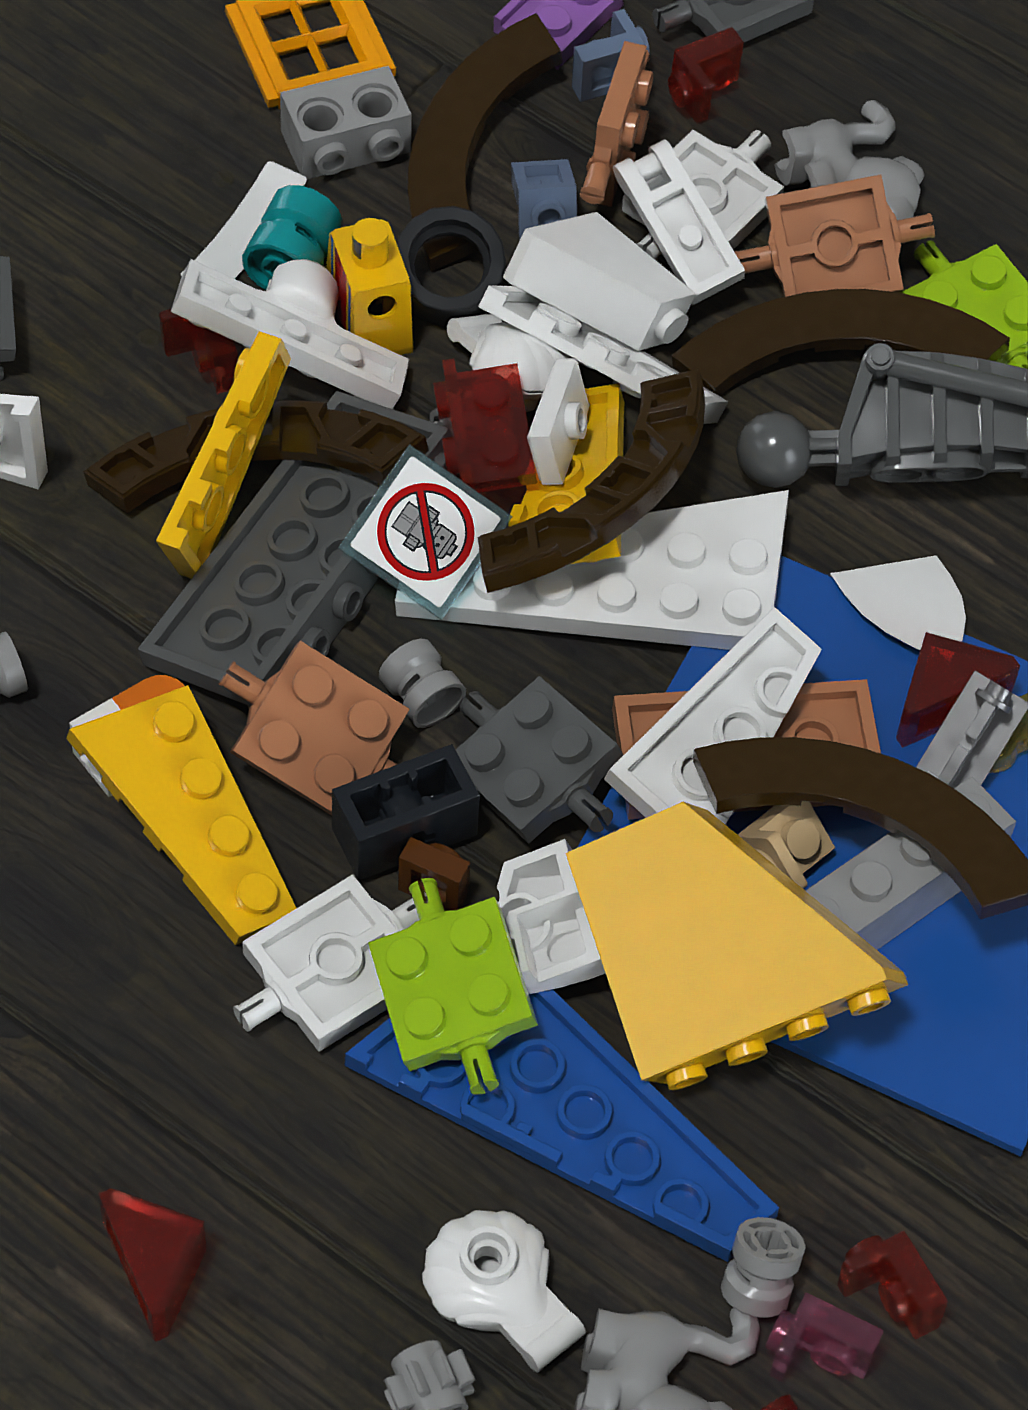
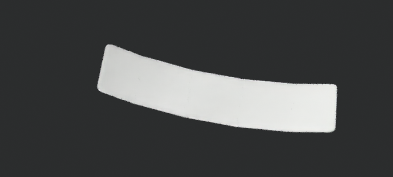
M272 161L267 162L234 214L194 261L235 279L244 269L242 254L255 230L261 224V218L278 189L287 185L304 186L307 181L306 177Z

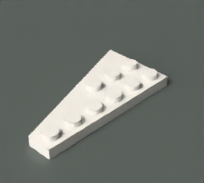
M789 490L649 512L621 534L620 557L602 559L593 563L569 564L536 579L487 593L482 575L480 553H478L441 607H437L399 580L395 598L396 616L731 650L775 607Z

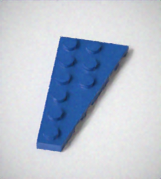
M553 989L528 994L538 1026L507 1036L495 1047L488 1050L499 1086L490 1092L483 1082L479 1068L485 1094L475 1095L470 1092V1085L462 1060H441L409 1071L403 1063L390 1018L345 1053L346 1067L726 1262H729L734 1257L732 1247L740 1224L747 1219L756 1217L777 1218L779 1207L648 1081L641 1080L639 1072Z

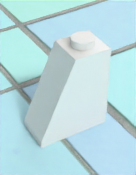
M598 212L526 228L503 275V278L513 286L637 351L664 343L669 344L678 338L688 323L686 313L696 296L693 290Z

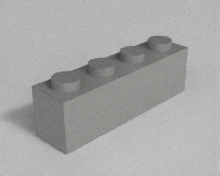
M972 776L954 788L985 811L1010 837L1012 836L1016 821ZM897 830L895 834L893 832L888 833L805 891L878 950L961 890L954 880L929 857V850L913 838Z

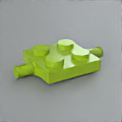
M926 241V246L922 243L915 250L914 258L920 262L930 277L901 293L945 304L986 322L1010 337L1009 350L996 362L1028 369V282L999 246L995 244L963 261L950 263L934 241Z
M424 878L422 882L428 903L418 881H415L409 887L419 921L413 923L407 929L368 942L401 1057L408 1070L413 1071L441 1060H462L470 1085V1092L475 1095L485 1094L479 1068L483 1082L490 1092L499 1086L488 1050L495 1047L505 1037L538 1026L501 907L496 898L492 897L456 911H444L437 888V881L434 878Z

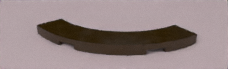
M537 13L504 29L471 53L448 76L431 100L414 138L408 166V196L412 219L431 208L456 206L470 210L466 187L468 163L471 162L477 142L486 127V119L500 101H507L527 83L544 72L562 64L561 49ZM454 236L435 237L425 242L420 248L431 272L478 251L467 240Z
M832 289L805 292L774 299L747 308L719 321L672 355V367L680 373L700 369L703 387L721 396L732 386L751 374L778 363L779 357L814 348L815 352L865 350V345L872 346L877 343H884L892 349L900 351L937 352L997 361L1009 350L1010 337L976 317L930 299L899 292L872 289Z
M700 369L640 383L641 404L637 422L632 432L634 440L624 457H616L597 478L584 488L586 496L561 512H558L553 507L526 521L478 537L482 575L487 593L525 583L582 559L632 527L657 505L681 476L699 442L705 415V396Z
M282 400L274 401L250 462L303 460L324 463L348 469L386 487L396 479L410 457H415L419 460L429 449L426 436L400 422L377 413L360 410L358 414L328 409L325 402ZM218 409L185 417L187 421L185 425L165 431L154 437L151 436L150 432H147L113 450L83 471L87 485L128 514L152 496L186 480L209 434Z
M761 737L734 740L694 749L693 763L716 814L740 808L766 805L801 806L802 801L820 802L843 807V813L869 821L894 834L899 830L929 850V857L954 880L969 900L980 920L1028 906V859L1011 837L985 811L956 789L923 770L896 758L865 748L827 740L798 737Z

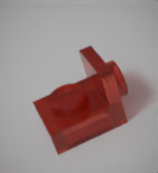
M733 27L674 50L671 76L668 78L669 92L675 104L680 108L684 107L697 124L708 119L712 91L721 90L731 82L738 80L744 41Z
M171 309L161 311L159 313L162 346L166 356L192 351L198 372L204 373L209 371L217 394L230 391L234 383V372L238 361L237 350L233 340L210 329L198 327L187 319L172 313Z
M905 1231L884 1241L880 1235L871 1236L853 1246L846 1253V1260L842 1264L837 1283L844 1297H848L879 1281L878 1291L886 1311L895 1322L904 1321L914 1339L939 1328L948 1300Z

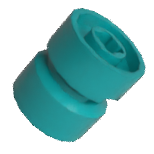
M287 185L278 189L261 218V224L255 230L242 254V265L247 275L258 286L267 290L269 279L272 280L274 270L278 265L291 260L307 259L318 262L323 266L324 258L327 257L329 233L334 229L342 227V216L338 208L326 196L311 188L301 185Z

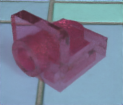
M805 1293L795 1315L784 1309L782 1310L769 1336L765 1348L776 1353L770 1376L783 1382L800 1348L809 1352L811 1359L818 1366L837 1375H848L851 1373L864 1379L875 1357L884 1330Z

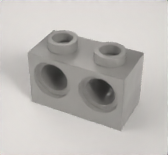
M389 65L280 92L281 132L299 173L305 176L306 179L322 175H332L342 170L377 161H388L397 156L411 153L412 114Z

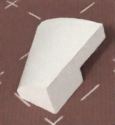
M565 839L504 862L497 885L499 891L498 903L505 919L528 994L561 988L606 974L565 854L572 850Z

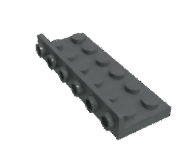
M336 391L327 402L328 409L358 414L360 410L374 412L400 422L426 436L429 451L419 461L452 484L454 483L459 463L455 455L449 428ZM283 460L137 650L143 665L246 704L249 709L251 703L224 686L219 685L220 680L226 674V670L233 661L266 682L267 679L280 671L294 646L299 641L327 656L330 644L346 622L353 620L357 616L363 599L379 577H383L388 573L351 547V542L393 481L384 487L368 477L337 466L303 460Z

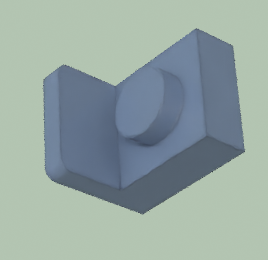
M625 9L612 12L610 37L593 40L574 47L572 88L580 102L607 95L624 41L647 46L646 50L649 52V44L644 30L640 26H634Z
M568 159L511 163V184L518 206V234L520 239L526 228L577 217V186Z

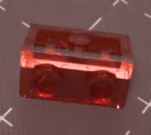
M455 359L442 360L445 381L433 384L439 420L451 418L454 436L442 438L448 475L460 473L463 492L466 494L537 484L534 461L527 440L529 430L518 364L514 363L457 373Z

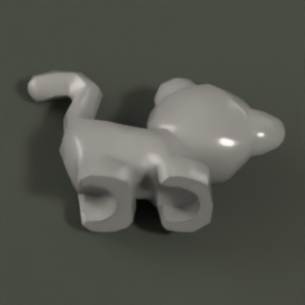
M871 100L866 101L863 105L861 114L870 123L853 122L842 124L835 119L819 120L809 126L783 130V138L788 145L789 158L781 159L775 164L776 175L782 184L786 186L802 185L809 180L811 183L810 188L881 174L887 204L895 214L896 220L914 217L920 196L919 185L924 178L923 169L919 164L903 156L895 159L878 157L858 159L852 153L853 145L883 144L896 129L895 120L888 108L879 102Z
M733 1307L730 1311V1319L733 1326L732 1336L726 1338L705 1326L684 1324L666 1312L642 1311L626 1314L598 1309L594 1332L586 1335L581 1370L588 1372L585 1392L577 1396L575 1410H733L724 1402H707L701 1396L686 1388L670 1385L666 1378L687 1352L699 1353L725 1365H733L755 1354L760 1334L757 1317L742 1313Z

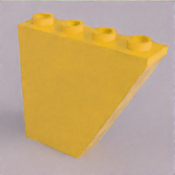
M681 802L565 853L640 1078L643 1081L665 1083L668 1085L669 1090H677L697 1084L708 1077L705 1068L724 1060H728L729 1065L734 1066L758 1059L768 1053L766 1047L768 1042L785 1035L789 1036L790 1041L812 1037L829 1028L827 1018L849 1009L852 1016L876 1011L891 1003L888 993L908 986L906 976L901 969L706 809Z

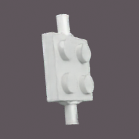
M692 130L673 149L732 249H735L768 216L765 198L784 193L785 186L762 173L755 164L764 153L770 150V139L765 134L760 138L761 131L755 130L737 149H732L731 147L716 144L695 130ZM661 175L646 182L651 191L667 184ZM624 194L622 211L645 225L630 198ZM650 233L637 243L641 249L654 259L662 253Z
M352 874L244 940L243 954L263 979L265 989L233 1007L239 1023H243V1028L249 1032L252 1028L280 1011L298 1024L318 1052L387 1010L368 942L407 929L413 923L419 921L413 898L391 911L383 904L372 899Z

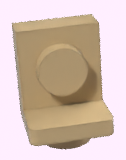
M802 801L801 806L775 805L738 834L803 889L808 886L803 873L835 848L809 801Z

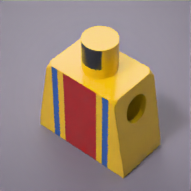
M365 218L359 220L355 225L334 229L329 233L326 268L337 282L339 298L336 310L343 329L399 355L413 353L411 285L389 222L382 219ZM374 299H376L375 305L382 304V315H372L368 312V307Z

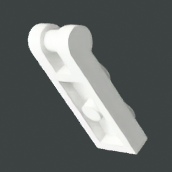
M664 139L648 148V155L634 162L632 159L627 158L614 165L613 171L622 191L632 201L675 276L696 293L692 301V305L744 279L745 269L674 149ZM661 175L667 184L651 191L646 182Z

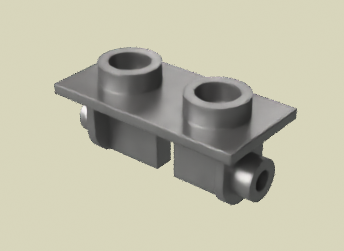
M974 671L916 768L931 774L952 788L957 787L971 776L982 785L1028 710V702Z

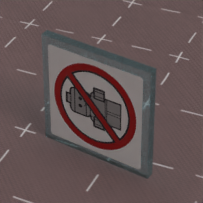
M409 444L338 549L442 620L481 563L478 537L504 529L513 516Z

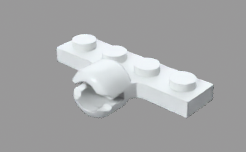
M296 259L278 265L274 270L272 280L269 279L267 290L262 291L199 262L190 260L181 277L171 309L172 313L187 319L198 327L210 329L232 339L246 348H251L259 331L281 338L291 357L289 366L308 377L320 379L342 389L354 397L393 409L401 396L409 359L355 335L336 323L334 314L339 298L337 282L328 269L318 262Z

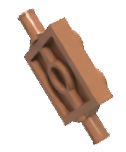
M624 41L597 123L594 154L588 160L586 166L588 172L580 191L581 198L587 203L612 207L619 186L613 166L627 158L632 159L634 162L636 153L631 152L630 148H633L634 143L641 145L643 142L649 111L640 109V105H647L653 81V72L645 70L646 63L649 60V52L646 50L647 46Z
M880 174L767 196L765 204L770 225L768 245L741 251L736 250L734 252L739 261L742 262L745 273L772 268L773 273L781 283L783 297L832 289H872L901 293L904 290L898 262L901 243L930 237L935 238L934 225L930 226L933 222L931 213L896 220L895 214L887 204L882 175Z
M302 641L296 643L280 671L267 679L266 682L240 667L234 661L230 664L226 674L219 682L220 686H224L251 703L247 725L230 753L332 815L333 788L397 765L388 759L391 742L410 709Z

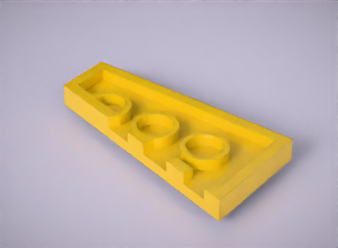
M259 331L251 348H245L240 354L235 367L234 383L224 403L218 409L209 434L156 539L157 544L179 575L192 579L218 544L291 361V357L281 338Z
M619 383L585 389L590 405L587 413V431L583 439H578L563 484L542 485V482L539 481L535 464H531L524 479L527 488L521 504H514L507 520L509 527L533 518L553 507L558 512L567 509L586 496L584 488L597 478L616 457H623L624 399ZM621 534L608 544L571 564L581 562L593 563L602 559L620 557Z
M189 685L69 729L66 738L80 756L85 754L103 776L101 782L118 802L122 800L144 826L143 833L158 852L163 850L184 875L182 881L235 945L242 943L255 933L297 909Z

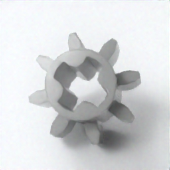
M430 1340L405 1349L392 1360L391 1366L395 1375L384 1380L387 1386L384 1393L391 1410H468L469 1407L464 1396L470 1395L475 1391L471 1383L476 1379L462 1349L446 1356L441 1343L436 1340Z

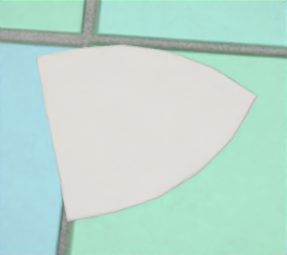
M937 555L830 573L841 591L857 610L884 632L916 649L948 660L952 659L963 640L966 615L962 595Z

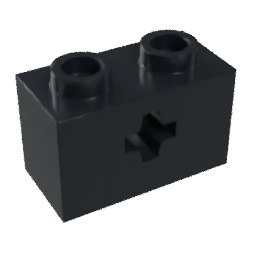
M453 744L333 788L332 830L357 880L360 881L399 866V857L410 837L426 844L438 843L448 847L477 836L480 795Z

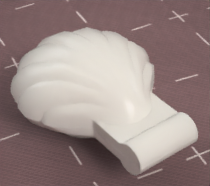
M492 314L452 318L447 324V334L450 340L459 342L472 353L469 364L474 376L481 383H485L496 390L502 396L509 410L518 412L535 410L541 400L556 359H572L571 356L509 323L502 322L500 318Z
M475 1210L462 1218L453 1219L446 1223L440 1229L437 1238L426 1248L425 1269L422 1273L423 1284L432 1300L433 1306L441 1317L456 1322L462 1327L488 1332H501L534 1371L539 1372L586 1334L581 1321L546 1286L549 1250L544 1247L542 1233L517 1215L503 1210L499 1212Z

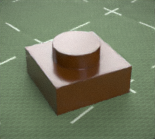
M410 837L399 857L398 890L412 896L409 887L412 883L418 881L425 892L422 879L434 878L437 881V888L444 910L456 911L461 909L469 891L470 862L462 859L457 852L445 845L438 843L426 844Z

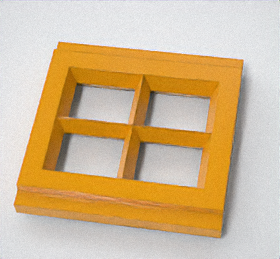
M236 0V3L225 5L226 16L268 108L278 106L280 109V92L388 65L393 76H396V67L364 0ZM331 2L341 25L312 32L302 9ZM291 12L302 35L272 42L262 19ZM348 39L359 63L330 70L319 46ZM308 49L319 73L290 80L279 56Z

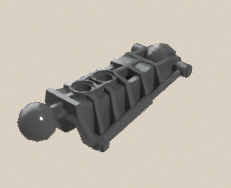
M877 343L864 353L840 430L808 431L802 422L792 415L777 411L764 413L749 421L739 434L736 445L738 463L748 478L759 485L772 488L792 484L804 475L808 467L834 466L835 486H848L849 479L870 475L876 481L892 483L963 481L977 479L995 472H1020L1021 478H1028V369L981 358L946 353L893 351L887 344Z

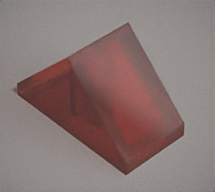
M926 632L896 735L897 741L903 748L937 733L974 671L1013 692L1020 664L1014 656Z
M113 1188L98 1193L102 1222L154 1342L166 1338L172 1329L207 1250L204 1221Z

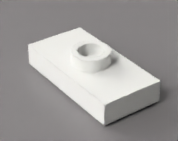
M577 358L556 359L527 436L538 478L542 485L563 484L578 439H583L586 435L587 413L590 405Z

